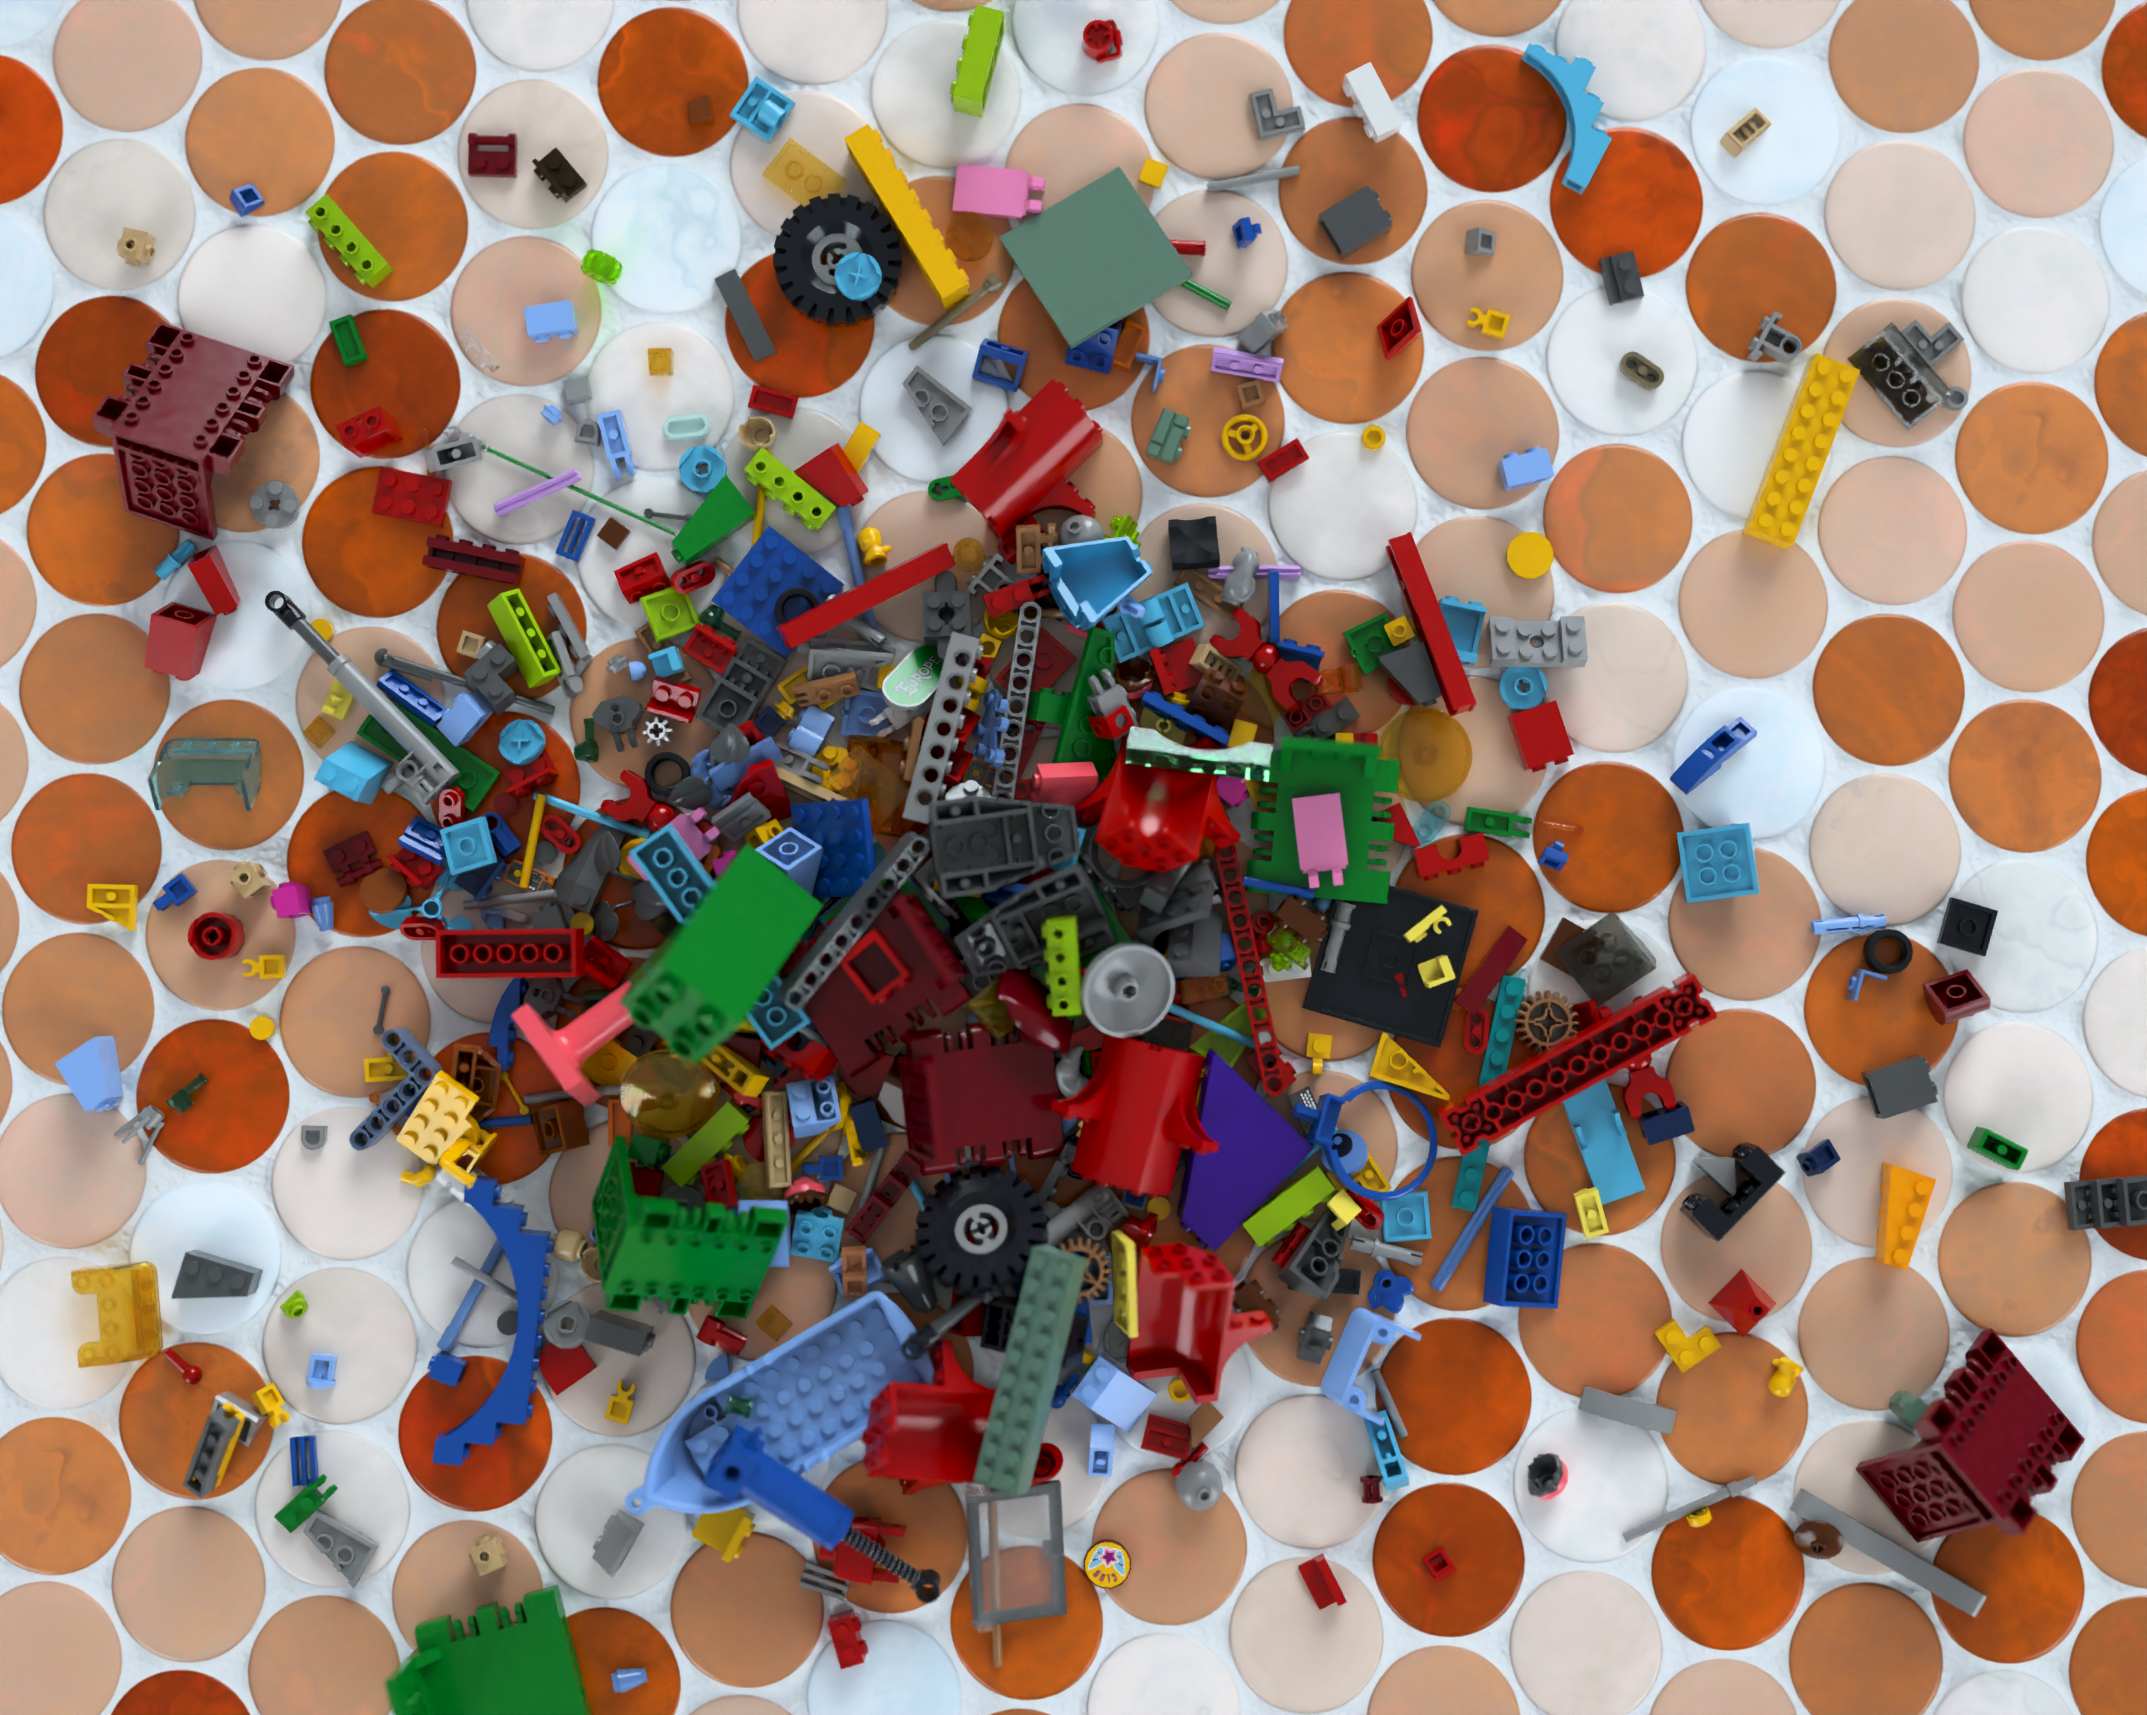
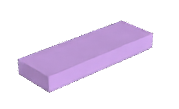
M1214 347L1210 371L1279 383L1284 359Z

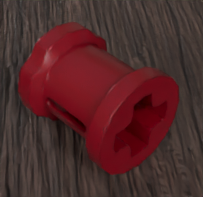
M1366 1475L1360 1477V1482L1363 1483L1362 1503L1373 1504L1383 1501V1497L1380 1496L1379 1482L1382 1481L1381 1476Z

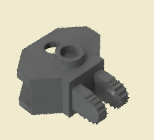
M624 695L600 702L592 713L594 723L609 730V733L613 735L618 752L624 751V744L620 735L622 733H628L632 748L638 747L634 730H636V723L644 714L642 703ZM619 706V710L615 712V707Z
M541 977L532 979L523 1001L524 1004L530 1005L547 1020L554 1015L560 1016L561 1014L575 1019L577 1013L573 1010L565 1009V1003L568 1000L573 1004L581 1005L583 1000L567 993L564 990L560 977Z
M1313 1311L1308 1312L1304 1326L1300 1327L1297 1341L1299 1343L1296 1358L1320 1365L1325 1351L1330 1350L1332 1346L1333 1336H1330L1332 1317L1319 1315Z

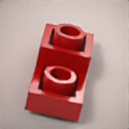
M1319 687L1298 701L1301 704V709L1297 714L1287 709L1280 715L1294 734L1310 723L1315 717L1333 707V705Z

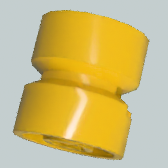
M976 675L975 682H970L968 691L972 692L969 705H964L963 708L976 713L981 703L979 696L985 694L989 685L988 681ZM959 677L956 681L958 688H953L955 690L963 686V680ZM949 700L953 704L957 705L955 701Z

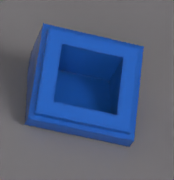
M253 183L231 191L230 201L240 217L248 215L265 204Z

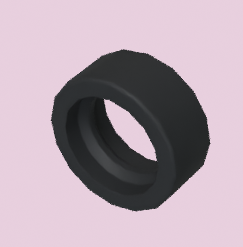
M796 587L786 590L779 596L775 605V615L779 624L781 625L788 621L784 615V605L788 599L794 596H801L808 600L811 608L820 605L816 596L805 588Z
M661 752L653 756L647 763L645 781L653 792L669 797L674 787L666 789L657 784L654 776L656 767L664 761L677 763L682 770L681 781L690 777L691 768L688 762L680 755L672 752Z
M1883 929L1875 931L1867 938L1864 943L1863 955L1865 962L1874 971L1883 974H1894L1907 968L1912 960L1913 949L1910 940L1905 934L1898 930ZM1887 937L1896 940L1901 947L1900 959L1895 964L1889 966L1878 962L1874 953L1877 942Z

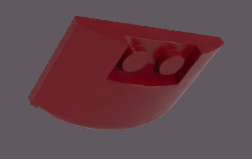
M1029 967L1018 970V968L1006 969V972L1000 973L995 1000L997 1003L1002 1000L1009 1008L1006 1015L1034 1041L1051 1051L1055 1048L1062 1049L1061 1054L1066 1055L1069 1052L1074 1020L1069 1021L1067 1016H1053L1052 1009H1048L1047 995L1051 994L1050 990L1042 985L1037 978L1030 975L1031 968Z

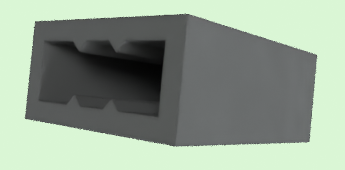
M1368 185L1319 214L1317 221L1341 260L1390 232L1392 227L1391 215L1387 210L1383 211L1379 204L1380 198L1375 190L1371 191Z
M1914 1055L1861 1072L1876 1118L1886 1119L1938 1102L1936 1097L1938 1090L1935 1083L1931 1082L1929 1076L1930 1066L1923 1056Z
M599 1310L591 1316L584 1340L640 1357L645 1351L648 1352L649 1348H652L656 1334H653L654 1326Z

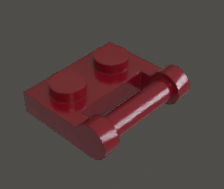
M468 134V175L470 177L517 178V134H508V136ZM478 145L508 146V152L478 151Z

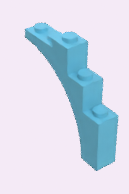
M1529 43L1521 60L1537 69L1551 83L1560 96L1568 116L1571 130V152L1568 167L1561 184L1582 194L1612 140L1605 131L1592 128L1604 102L1600 101L1598 96L1584 92L1596 67L1585 58L1579 59L1576 56L1572 64H1569L1565 58L1559 55L1554 56L1546 52L1544 47Z

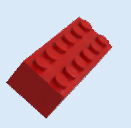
M584 928L435 930L436 978L585 976Z

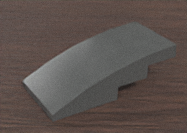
M747 636L736 656H733L722 676H719L696 718L720 732L729 723L739 727L752 720L789 660Z
M2147 1175L2064 1182L2068 1230L2102 1229L2117 1226L2129 1227L2147 1224Z

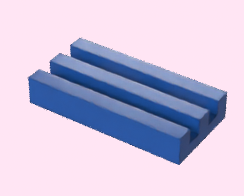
M572 510L555 553L579 563L596 519ZM579 517L580 520L575 530V533L572 537L567 552H564L563 550L572 531L576 518ZM587 520L588 523L585 527L575 554L572 555L575 545L582 531V528L584 526V523Z
M316 1435L291 1437L290 1452L293 1486L312 1484L319 1478ZM306 1441H309L310 1450V1479H308ZM298 1442H299V1444H300V1459H301V1474H302V1479H300V1472H299Z

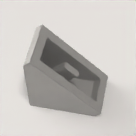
M1694 1158L1692 1162L1724 1192L1732 1196L1736 1193L1735 1158Z

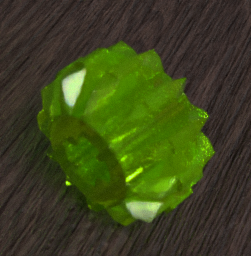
M595 249L587 251L581 265L582 272L585 275L607 285L616 284L623 268L621 262L616 260L615 257Z

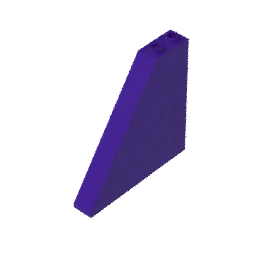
M1210 1048L1207 1052L1197 1114L1204 1131L1211 1139L1220 1143L1217 1153L1207 1151V1155L1193 1152V1147L1190 1146L1177 1215L1182 1220L1179 1224L1189 1234L1193 1231L1198 1235L1196 1240L1205 1249L1209 1246L1215 1252L1314 1148Z

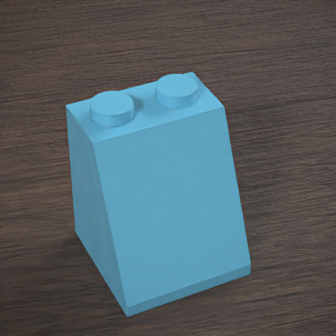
M350 741L324 759L314 780L354 801L372 805L394 763Z

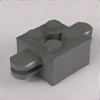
M943 571L936 575L935 592H922L925 647L937 646V656L942 663L945 660L952 632L972 637L970 590L958 591L957 578L950 571Z

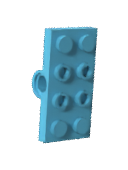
M1188 582L1138 602V604L1145 608L1144 617L1141 619L1138 617L1134 618L1121 611L1101 619L1104 630L1114 633L1115 657L1118 663L1151 649L1169 644L1174 639L1205 626Z

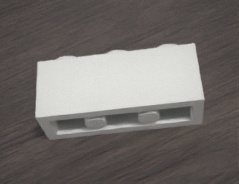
M1371 62L1345 74L1344 84H1342L1344 93L1347 97L1352 98L1354 102L1353 109L1357 117L1363 119L1365 123L1364 130L1368 138H1372L1376 144L1399 132L1403 123Z

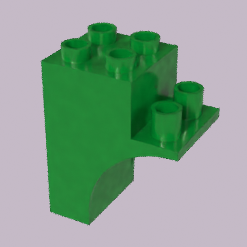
M747 843L724 866L709 888L668 938L629 979L632 985L619 1002L628 1009L630 1018L636 1024L644 1028L654 1029L668 1041V1046L675 1055L683 1059H691L697 1064L740 1027L823 905Z

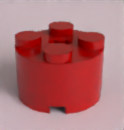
M205 913L195 919L188 930L190 946H192L199 957L207 960H225L236 956L242 948L245 938L242 922L227 913ZM215 933L219 935L218 939L214 938Z

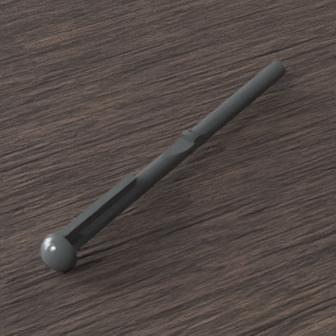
M386 648L377 650L374 655L375 662L380 666L431 682L433 677L458 686L471 688L463 677L387 654ZM514 694L516 698L514 703L551 715L555 711V706Z

